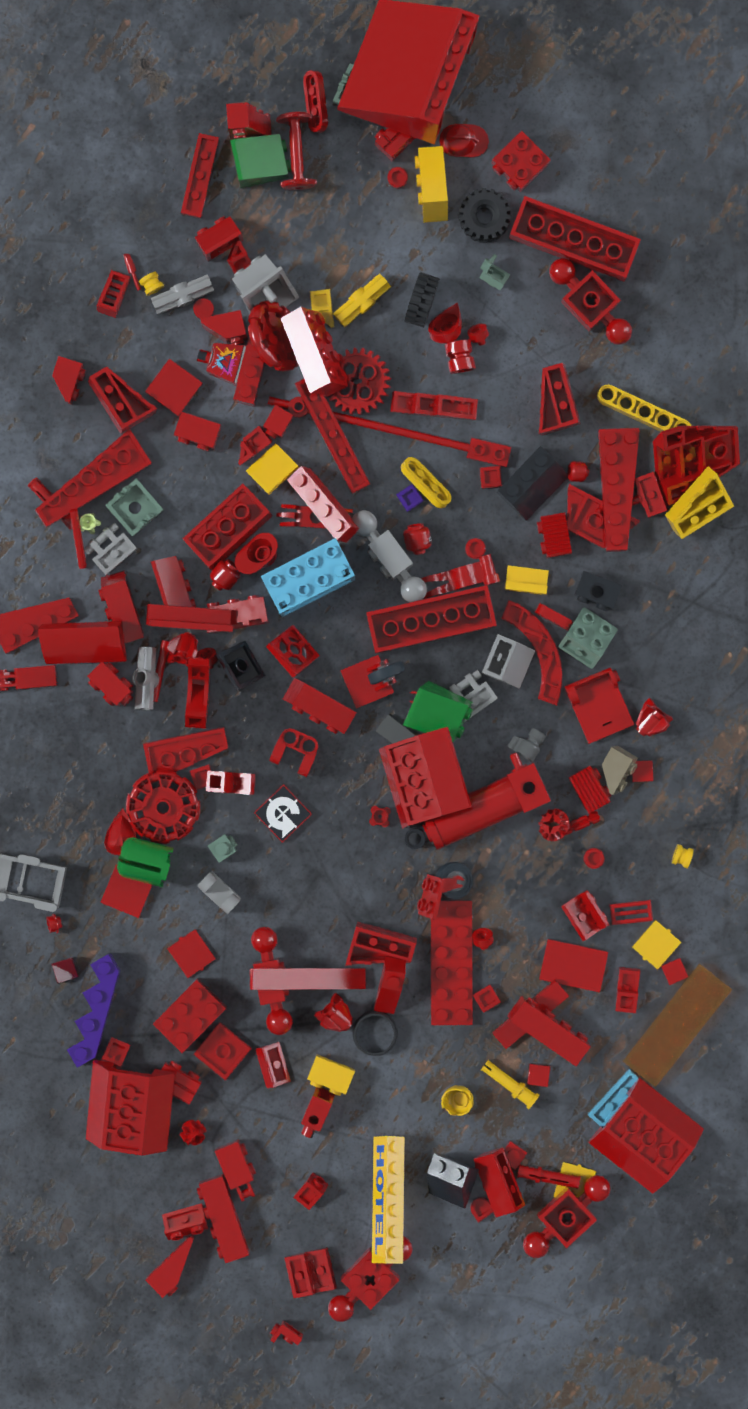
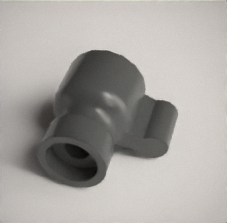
M532 728L528 739L513 736L507 747L528 761L534 762L540 752L539 744L543 743L546 736Z

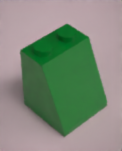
M280 134L230 140L240 188L289 178L288 172H292L289 159L285 160L284 152H287L285 139L281 140Z
M428 681L418 689L403 725L424 733L448 727L452 742H454L457 738L460 739L464 733L465 727H463L465 719L469 720L472 715L473 709L471 706L473 702Z

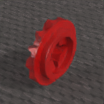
M557 808L548 809V812L543 814L541 821L538 822L540 825L539 832L548 841L562 839L569 829L567 814ZM554 821L557 824H559V826L556 825L552 828L548 824L553 823Z

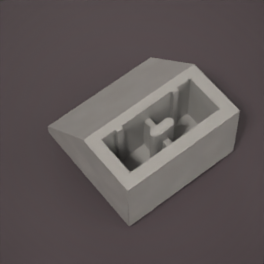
M497 634L482 674L520 689L535 650Z

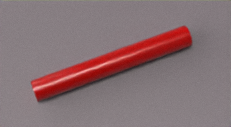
M70 509L79 569H84L87 567L78 509Z
M164 640L161 642L155 671L159 676V682L154 688L153 702H158L168 654L165 650L168 641Z

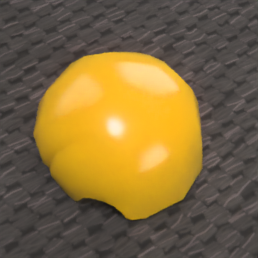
M454 1085L449 1087L441 1098L442 1109H446L451 1116H463L469 1113L474 1105L473 1095L465 1086Z

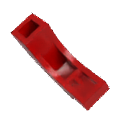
M198 657L189 658L185 727L206 729L210 688V659Z

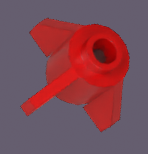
M185 632L168 641L165 646V650L169 652L166 662L186 664L188 667L189 658H196L198 652V640L195 635Z
M649 698L640 711L636 721V730L643 736H652L666 731L673 718L666 713L664 714L653 700Z
M337 993L333 994L330 1003L323 1010L314 1014L321 1021L320 1025L327 1030L347 1031L352 1025L353 1017L350 1014L348 1005L344 1003L342 997Z

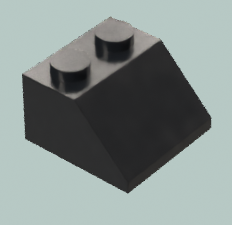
M434 1153L427 1171L428 1192L465 1209L479 1169L447 1155Z

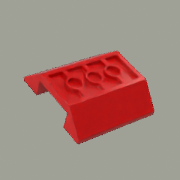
M448 727L420 734L379 749L402 829L472 807Z
M93 1060L86 1139L102 1150L141 1156L167 1152L175 1072L155 1069L152 1074L114 1069L113 1062Z
M639 1077L626 1093L628 1097L606 1125L599 1127L588 1143L653 1194L671 1179L690 1155L704 1128Z

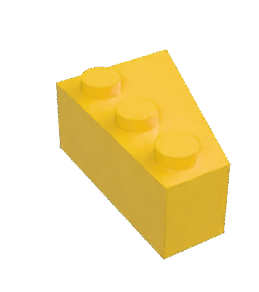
M443 146L418 148V156H414L415 169L419 168L420 173L416 174L417 187H421V192L418 193V204L422 205L423 223L448 221V196Z
M708 466L665 516L673 531L683 539L725 513L734 505L717 473Z

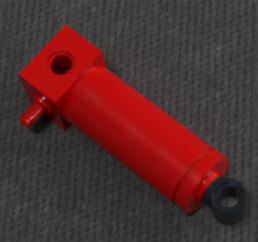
M511 754L510 758L515 769L511 770L512 772L506 774L505 777L468 793L472 807L424 821L422 826L407 831L404 839L405 844L411 849H419L423 845L433 842L436 849L439 850L444 848V846L455 843L521 812L526 813L550 802V797L535 764L522 765L518 754ZM526 782H531L534 786L533 791L529 794L523 791V785ZM412 833H418L421 836L420 843L416 845L411 844L409 836Z

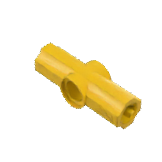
M379 273L367 285L357 289L348 298L349 300L333 313L334 317L345 328L357 316L367 312L376 303L375 301L391 288L390 284Z

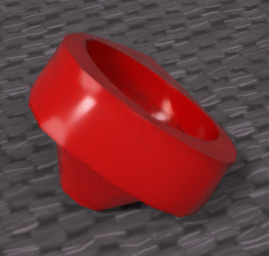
M458 303L450 306L431 321L428 327L431 340L443 344L454 342L459 337L462 322Z
M123 808L114 818L104 839L105 849L114 855L121 854L122 844L128 838H137V833L130 825V818Z

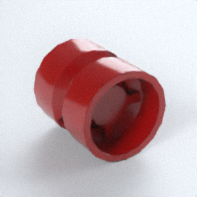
M459 340L445 344L446 356L450 358L448 361L450 374L476 369L474 357L470 356V353L473 351L471 340Z

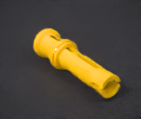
M488 1059L485 1065L492 1070L483 1066L481 1071L512 1093V1098L519 1099L527 1105L526 1108L529 1110L540 1094L533 1093L525 1087L526 1084L524 1082L518 1083Z

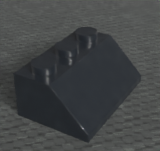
M540 446L498 489L497 494L527 521L568 478V474Z

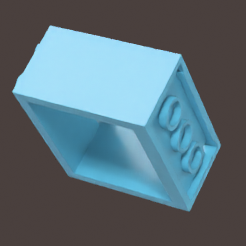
M336 538L261 576L281 617L355 581V575Z

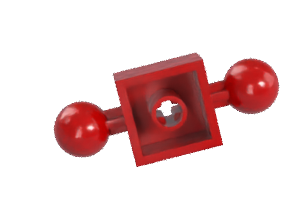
M565 258L555 260L549 268L550 278L556 284H566L571 289L562 298L561 303L588 332L601 321L606 326V336L611 343L622 345L628 342L632 335L630 323L622 318L615 319L610 314L621 301L593 270L584 279L579 281L575 277V266L570 260ZM586 298H594V305H588Z
M260 927L251 936V944L256 951L260 952L262 959L261 961L254 962L253 968L285 969L284 961L280 962L279 957L274 958L273 949L276 947L278 939L275 931L269 927ZM258 990L260 1006L270 1004L271 1012L266 1018L268 1030L275 1035L286 1034L291 1029L293 1023L292 1016L283 1009L282 1001H285L286 996L289 995V990Z
M601 1175L591 1176L585 1182L584 1193L579 1197L569 1187L564 1188L537 1213L538 1218L545 1224L546 1228L542 1232H531L525 1237L523 1241L525 1253L532 1258L545 1256L549 1250V1241L555 1236L568 1248L597 1221L595 1215L587 1206L592 1201L601 1202L609 1196L611 1190L609 1181ZM564 1213H567V1214H568V1213H571V1214H570L571 1220H569V1221H568L567 1219L562 1220V1219H563V1214H564Z
M403 1236L404 1262L409 1259L413 1250L410 1240ZM369 1247L341 1276V1281L350 1291L346 1295H337L330 1300L328 1304L330 1317L338 1322L349 1320L354 1313V1304L359 1299L371 1310L400 1280V1276L391 1268L393 1264L372 1263V1248ZM366 1275L370 1277L374 1275V1282H367Z

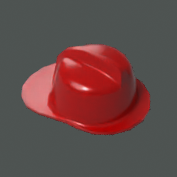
M452 124L441 132L439 142L440 146H443V152L449 156L477 157L486 151L489 139L486 131L480 126Z
M270 533L256 535L236 555L235 567L243 574H253L262 568L271 566L277 558V539Z

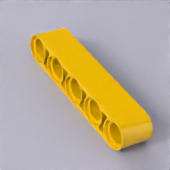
M604 385L598 391L597 399L602 405L660 432L677 427L678 425L691 426L687 420L612 385ZM609 390L612 393V399L605 400L602 397V391ZM622 399H628L631 402L629 409H624L621 406L620 401ZM647 408L650 411L649 417L644 418L640 416L639 409ZM665 416L668 419V425H659L658 417Z

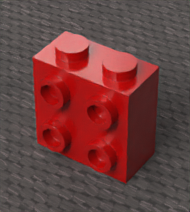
M521 131L492 159L491 164L493 165L492 169L499 176L503 175L508 180L506 183L510 188L521 192L550 164L551 159Z
M101 662L87 676L90 679L89 685L98 692L101 690L105 694L103 696L104 700L111 706H126L133 699L131 696L134 693L131 689L133 685L126 678H120L117 675L119 671L111 663Z

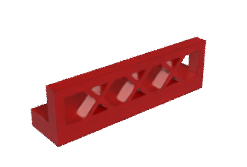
M148 604L146 625L233 632V625H230L231 610Z

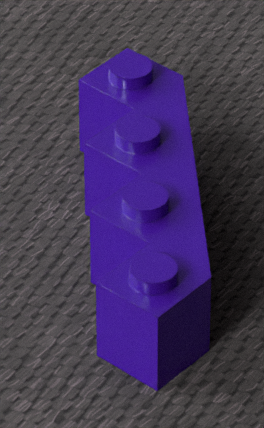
M111 953L90 964L100 983L83 992L92 1011L75 1020L84 1039L67 1049L77 1068L98 1055L121 971Z

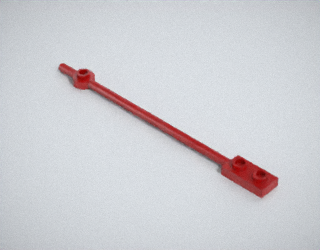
M269 396V405H277L278 407L289 409V412L295 418H302L310 414L301 397H294L291 401ZM297 403L303 406L299 411L295 409ZM333 411L337 421L466 451L468 452L467 459L507 468L511 451L509 446L471 438L470 444Z

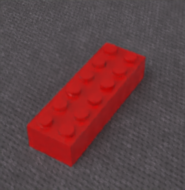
M527 196L523 198L509 236L511 240L559 258L568 259L575 264L623 282L627 278L641 240Z
M488 585L366 612L375 654L497 626Z

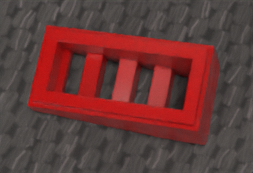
M111 270L96 305L98 312L114 318L117 317L131 279L130 276ZM113 279H115L117 281L123 282V285L114 283L112 281ZM110 287L120 290V292L110 290ZM107 295L117 298L116 301L107 298Z

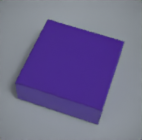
M413 484L396 494L407 512L424 502V499Z

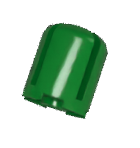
M135 837L128 838L122 844L117 870L124 878L163 887L161 880L166 881L170 867L171 854L168 853H173L174 848Z

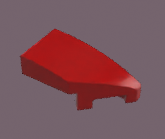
M239 238L235 240L227 259L234 274L238 270L246 269L251 265V260Z

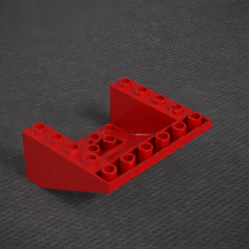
M379 0L337 110L435 145L442 127L444 111L465 55H469L474 42L480 15L460 8Z

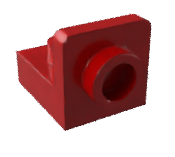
M111 1037L101 1061L113 1062L114 1069L121 1070L131 1045Z
M313 1172L293 1198L310 1210L329 1185L321 1176Z
M284 1320L280 1325L276 1323L270 1332L272 1334L270 1341L273 1343L280 1334H283L282 1338L290 1344L295 1343L299 1345L303 1339V1334Z

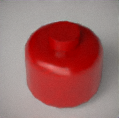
M579 461L570 462L567 469L568 479L571 482H584L586 477L589 476V469L586 463Z

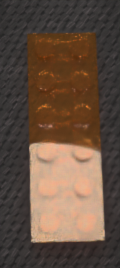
M698 964L626 1055L623 1062L656 1087L732 989L701 964Z

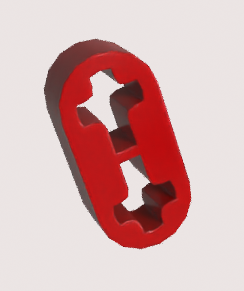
M539 603L535 610V613L567 631H569L574 623L569 618Z

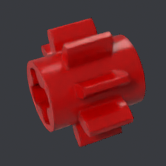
M188 1120L182 1125L183 1132L180 1133V1136L187 1145H198L205 1139L203 1133L207 1130L199 1120Z

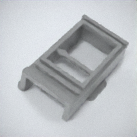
M0 853V901L9 898L33 903L37 909L50 912L56 911L60 906L67 867L40 862L39 858L27 855L16 857ZM13 861L24 863L20 884L17 887L18 893L7 892ZM27 864L58 871L52 901L21 894Z

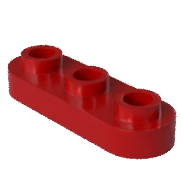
M310 70L306 72L303 78L306 111L312 116L308 126L311 131L321 133L328 126L324 81L319 71Z

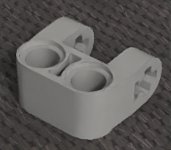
M210 872L197 886L227 914L241 900V897L214 872Z

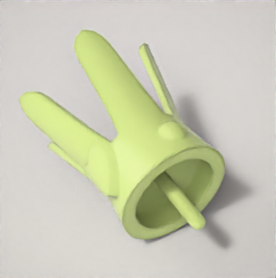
M94 513L84 514L80 517L81 531L88 530L90 534H95L94 528L100 526L101 522L95 519Z

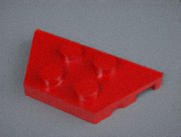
M569 484L567 493L568 531L604 549L603 513L601 515L595 512L600 505L603 506L602 500ZM631 516L630 529L636 526L640 520Z

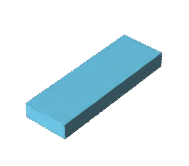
M628 1069L587 1115L599 1126L604 1127L628 1097L626 1093L639 1077Z

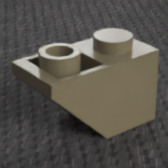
M617 745L611 747L602 764L609 793L612 795L623 792L627 785L625 780L629 774L632 775L637 767L635 762L638 759Z

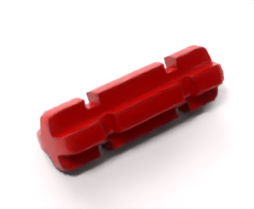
M594 811L588 816L584 815L572 820L569 823L566 835L571 834L572 831H578L590 826L591 823L600 822L601 819L598 812Z

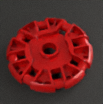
M262 301L252 308L248 318L250 322L248 333L252 346L255 345L258 356L269 367H274L275 370L282 372L291 371L298 367L299 364L281 321V317L291 312L283 305L280 307L278 302Z
M156 770V773H147L132 785L134 788L127 795L126 814H129L130 825L141 837L149 838L151 842L167 844L172 840L177 839L179 841L193 830L195 821L199 819L201 805L200 800L196 796L197 790L186 777L182 778L176 775L177 772ZM159 780L160 786L153 788L152 782ZM172 782L179 785L177 791L170 787ZM140 792L146 794L144 800L138 798ZM188 796L190 803L184 804L183 797ZM166 802L169 810L165 813L160 812L157 809L158 803ZM143 810L144 817L138 818L136 811ZM182 814L188 816L186 822L180 820ZM149 824L157 827L154 832L147 829ZM173 825L174 832L167 833L165 827Z

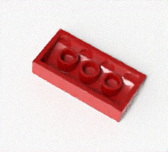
M241 484L182 539L212 571L219 561L228 558L273 515L244 484Z
M122 621L42 624L38 628L40 646L46 664L127 661Z

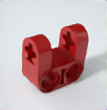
M286 729L280 735L269 761L279 765L286 747L301 752L305 756L297 774L307 778L318 751V742L313 737L295 729ZM287 732L295 733L296 740L294 743H286L284 736ZM307 740H312L315 743V749L311 752H307L303 748V744Z

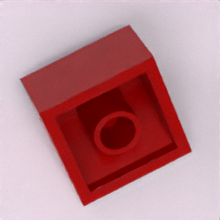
M225 216L214 222L215 225L211 228L204 227L197 232L195 240L208 262L231 249L236 239L239 238L243 242L242 233L230 216L228 218H225Z
M241 310L200 319L203 329L226 344L242 345L244 341L248 340Z

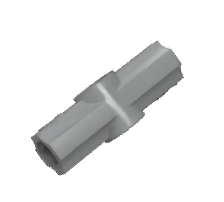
M207 274L188 283L181 282L176 284L169 291L153 296L151 301L157 315L176 307L182 308L195 302V299L215 291Z
M154 647L138 648L137 669L132 674V682L136 686V710H153L154 688L159 682V676L155 672L156 648Z

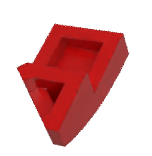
M261 425L246 435L243 441H241L240 459L238 461L240 466L273 442L265 434V430Z

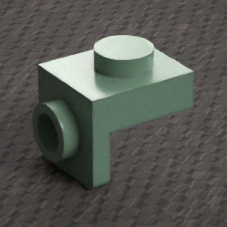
M493 254L490 260L486 258L480 268L483 272L479 278L501 291L510 274L493 264L497 258V255Z

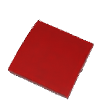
M328 1247L284 1258L293 1298L310 1296L318 1292L335 1290L337 1288Z

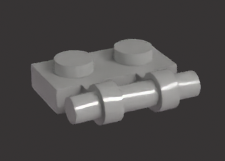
M115 522L109 527L106 526L102 530L103 532L97 538H92L88 542L89 545L84 548L88 555L94 550L98 553L92 560L106 576L137 549L124 533L119 537L114 535L119 529ZM109 538L112 543L103 550L100 545Z
M478 670L464 676L465 679L457 685L453 684L449 687V691L462 697L464 696L461 691L469 685L474 689L464 697L473 702L471 717L497 699V696L487 682L480 686L477 684L476 680L482 677Z

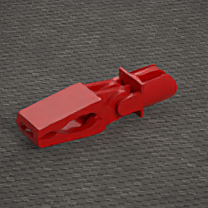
M56 665L15 668L14 672L0 670V691L9 690L8 687H16V690L58 686ZM15 678V681H8V679Z

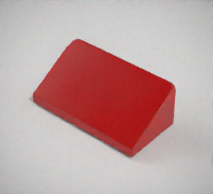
M280 1042L255 1049L267 1088H274L291 1082Z

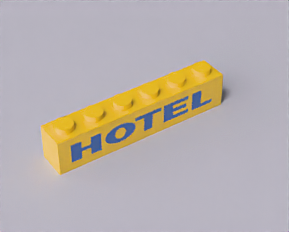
M374 1137L372 1263L403 1264L405 1137Z

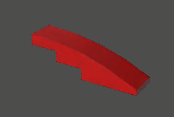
M393 391L391 412L476 420L478 399Z

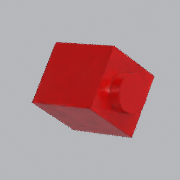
M275 405L263 425V428L266 430L265 434L274 439L277 436L282 439L294 416Z

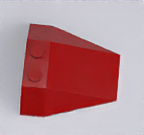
M677 426L659 433L653 441L655 474L667 505L676 503L708 466L717 473L718 477H721L740 464L737 426Z

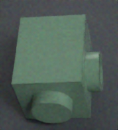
M224 834L209 844L208 848L220 863L237 851L235 847L238 844L231 835L228 837Z

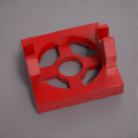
M294 625L290 626L266 646L292 677H296L320 656ZM280 642L286 645L287 652L284 654L280 650ZM291 645L298 649V654H294L290 650ZM302 648L305 652V657L302 655ZM289 658H297L301 664H292Z

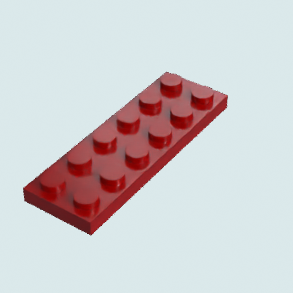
M440 901L436 920L431 919V1025H473L472 901Z

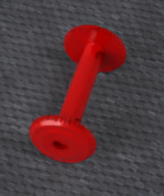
M288 112L280 114L276 118V122L289 124L290 127L289 140L293 179L281 182V187L286 190H304L313 188L317 184L315 179H307L303 176L304 166L300 124L312 120V116L306 112Z

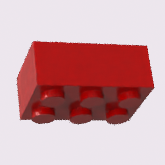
M197 978L153 1025L183 1053L227 1006Z

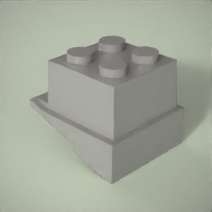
M266 254L253 259L249 267L238 270L234 274V278H232L249 313L255 305L262 301L278 302L280 307L281 305L287 307L299 298L282 267L276 268Z

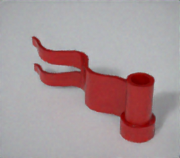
M491 554L479 557L480 562L421 578L425 583L449 580V583L427 592L423 599L484 582V586L500 582L499 575L495 572Z

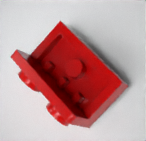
M588 890L576 895L561 906L582 941L587 940L601 929L609 926L606 915L599 909L595 897Z
M202 1203L162 1215L165 1227L164 1233L168 1240L177 1241L185 1235H198L203 1233V1230L208 1229Z

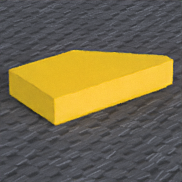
M330 289L310 291L312 310L320 312L325 319V324L330 328H334Z

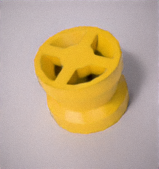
M156 271L149 273L139 280L140 285L144 286L147 296L164 288V284L159 281V275Z
M677 844L671 863L675 865L678 863L682 864L684 868L688 869L694 849H685L682 845Z

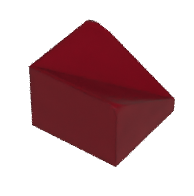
M73 957L52 963L57 984L79 977Z

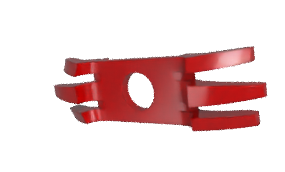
M281 504V508L297 510V513H276V517L296 519V522H280V527L327 529L322 522L313 523L310 520V515L313 511L309 506ZM345 509L347 513H353V509Z

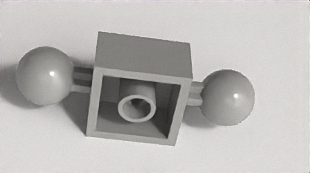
M367 510L355 513L352 519L359 528L356 534L367 537L370 541V544H368V555L374 563L378 561L381 564L380 571L386 579L390 577L392 580L397 578L400 581V592L406 601L415 602L422 600L427 593L426 584L421 578L411 577L407 570L413 566V562L389 530L380 535L376 530L377 519L373 513Z

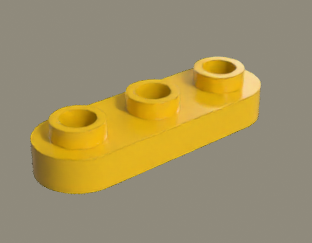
M414 457L405 459L401 464L402 473L435 507L445 508L451 502L450 492L418 459Z

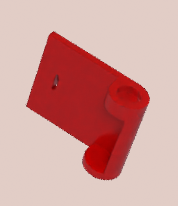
M611 667L564 686L588 744L634 725L618 688L619 675L616 669L612 671Z

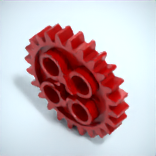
M354 348L352 354L346 349V356L339 353V364L344 371L348 365H354L353 373L347 375L346 380L350 386V392L347 395H343L342 390L334 393L329 400L332 402L337 400L335 407L339 408L342 406L343 412H346L349 408L351 415L355 413V410H357L359 415H362L363 409L370 413L371 406L377 410L376 403L383 404L384 402L381 397H388V394L384 391L391 388V386L386 384L391 378L385 376L390 370L383 369L386 362H379L381 358L379 355L373 358L374 352L371 350L366 355L365 348H362L360 353L357 348ZM362 363L363 366L359 373V364ZM373 368L374 375L371 378H366V370ZM358 378H359V379L362 380L361 383H358V384H355V383H354V379H355V380H358ZM365 388H369L370 396L363 399L361 396L362 391ZM356 392L357 397L356 399H353V396Z

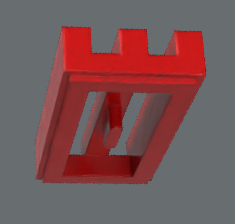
M651 900L609 904L612 925L653 921ZM647 905V909L615 912L614 909ZM648 913V917L616 920L615 916Z

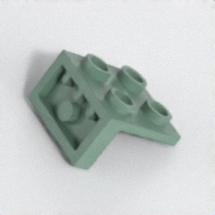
M584 607L558 647L593 669L618 629Z

